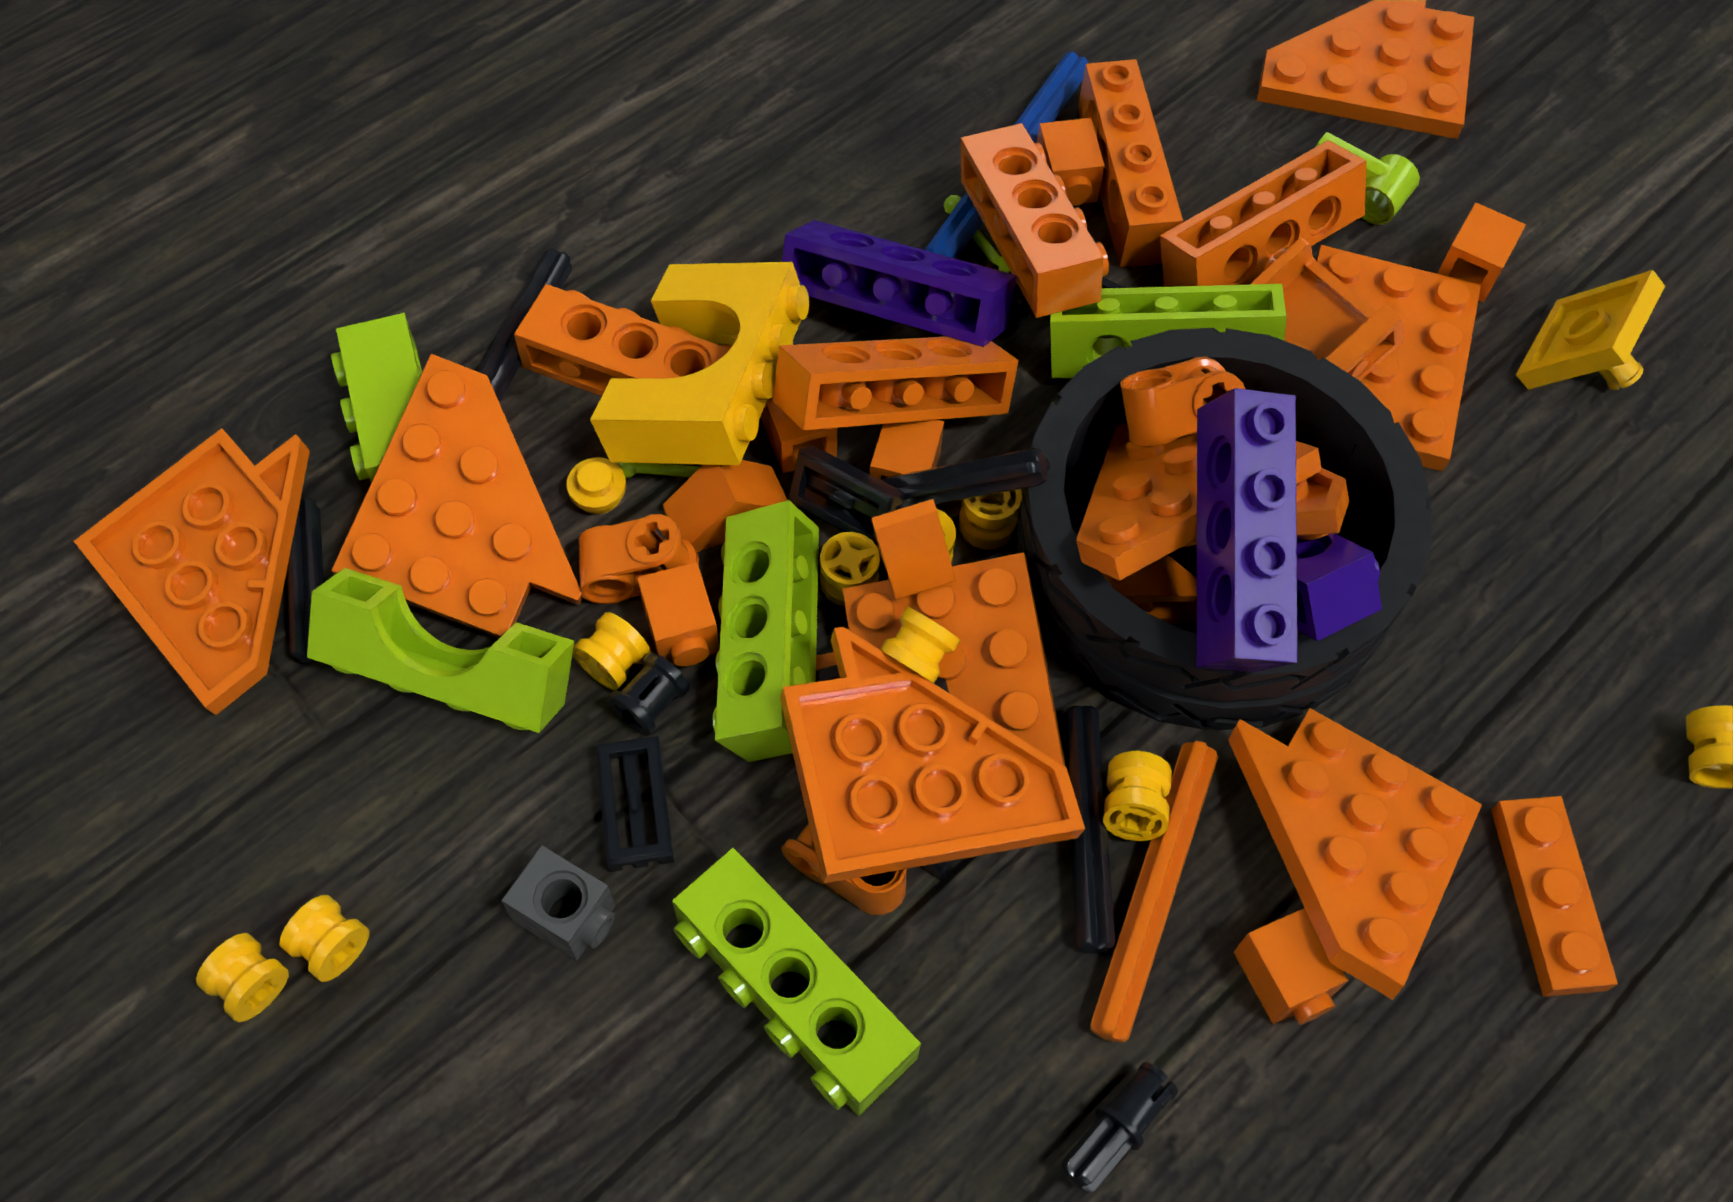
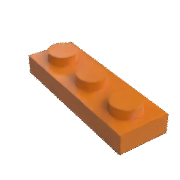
M1562 796L1499 801L1491 809V813L1543 997L1605 992L1618 985Z

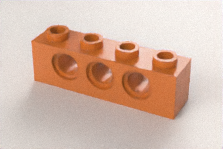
M1137 59L1087 63L1085 65L1077 109L1080 119H1092L1105 164L1099 193L1119 268L1162 264L1160 235L1183 223V218Z
M1022 123L961 137V183L1011 273L1017 275L1016 282L1036 318L1101 302L1102 278L1107 276L1109 272L1106 250L1101 242H1094L1087 230L1082 210L1079 207L1074 208L1066 195L1065 185L1059 174L1053 175L1047 165L1042 145L1039 142H1033Z
M1327 140L1161 234L1164 287L1246 285L1255 280L1264 271L1268 260L1279 249L1283 247L1289 248L1301 237L1313 246L1365 215L1367 161Z
M545 284L514 333L523 368L599 396L603 395L611 378L665 379L690 375L712 365L732 347L726 344L717 345L692 336L680 327H667L641 318L638 314L626 308L616 309L590 300L586 295L578 291H565Z
M947 336L779 345L772 401L802 430L1008 414L1019 360L992 341L982 347Z

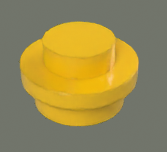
M595 457L583 460L572 468L567 477L569 497L576 506L588 513L604 514L610 512L619 504L626 492L625 474L617 463L610 462L607 458Z

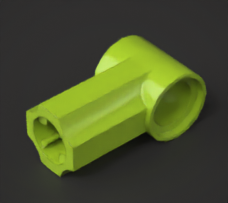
M1326 132L1316 147L1329 140L1367 161L1365 215L1361 218L1374 225L1389 223L1419 185L1420 176L1417 168L1407 158L1397 154H1388L1379 160Z

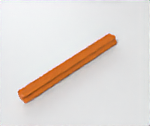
M1195 741L1194 743L1185 742L1181 747L1171 777L1170 793L1165 797L1169 805L1168 828L1162 836L1150 841L1090 1023L1091 1031L1094 1034L1110 1042L1125 1043L1130 1037L1218 760L1217 751L1208 747L1202 741Z

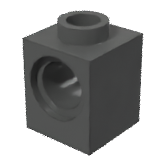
M544 846L539 848L502 899V903L513 922L576 961L579 960L588 946L594 949L604 940L615 920V913L612 912L615 908V903L608 885ZM575 896L582 900L578 910L569 917L554 918L549 916L551 906L562 897Z

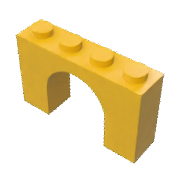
M793 262L669 264L651 299L660 324L667 327H680L692 336L715 344L733 346L718 361L690 375L665 379L611 378L590 421L610 462L740 465L749 442L754 440L757 435L759 419L766 402L773 397L779 345H793V339L800 322L806 319L808 315L809 296L807 289L804 285H800Z

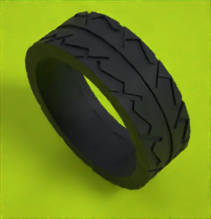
M1215 328L1168 330L1130 341L1132 346L1127 348L1118 346L1085 365L1058 393L1062 398L1058 402H1051L1033 437L1031 448L1040 449L1044 458L1049 459L1050 470L1047 471V481L1044 484L1023 488L1022 502L1014 537V553L1024 552L1033 570L1034 580L1032 588L1041 635L1070 671L1105 697L1110 694L1117 704L1159 722L1204 730L1206 724L1216 730H1233L1239 719L1255 728H1263L1304 714L1301 708L1315 709L1347 687L1371 658L1372 653L1379 647L1393 626V623L1403 611L1406 603L1413 596L1431 550V496L1422 463L1399 422L1394 423L1391 412L1361 381L1324 357L1318 360L1312 351L1270 335L1227 328L1226 333L1219 332ZM1206 356L1215 359L1225 368L1226 372L1232 373L1239 378L1247 390L1295 395L1296 441L1317 447L1321 468L1346 479L1349 504L1344 520L1348 525L1352 542L1372 551L1380 569L1378 586L1382 610L1319 641H1315L1302 632L1297 633V663L1259 672L1196 668L1197 633L1186 631L1146 613L1115 590L1098 570L1082 563L1076 542L1077 536L1071 526L1064 490L1083 465L1109 446L1115 427L1122 423L1127 425L1120 382L1125 377L1139 371L1160 369L1191 360L1195 357Z

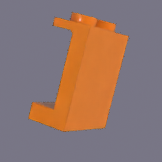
M1303 237L1299 238L1289 248L1283 247L1275 252L1266 263L1264 271L1250 283L1282 284L1287 315L1285 341L1312 351L1318 360L1324 357L1359 381L1366 377L1403 343L1402 317L1387 304H1384L1379 310H1375L1315 260L1312 255L1311 244Z

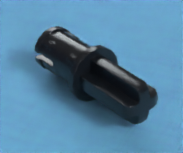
M1148 1062L1142 1063L1138 1067L1137 1073L1109 1106L1101 1104L1095 1110L1097 1120L1062 1160L1061 1167L1064 1175L1081 1191L1087 1194L1094 1192L1129 1149L1139 1150L1144 1143L1141 1136L1167 1103L1178 1094L1177 1087L1173 1082H1168L1165 1087L1161 1085L1168 1076L1158 1067Z

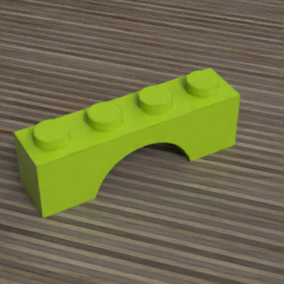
M344 568L312 591L307 658L331 665L335 670L342 673L359 674L389 684L391 688L400 692H414L445 702L455 710L472 711L503 721L507 726L517 730H530L540 733L565 705L574 640L516 622L491 647L478 650L460 649L439 641L418 623L407 605L401 585Z

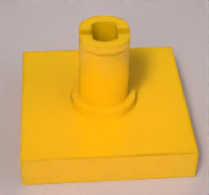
M1650 270L1556 300L1520 365L1516 376L1528 390L1597 371L1606 380L1611 390H1618L1620 385L1622 388H1626L1634 384L1641 377L1644 369L1634 359L1631 352L1665 285L1654 270Z

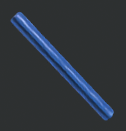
M1074 51L1066 53L1014 124L1022 123L1034 143L1037 142L1039 124L1054 122L1082 82L1085 65L1088 63L1084 56L1079 57ZM967 192L928 244L926 251L958 259L983 221Z

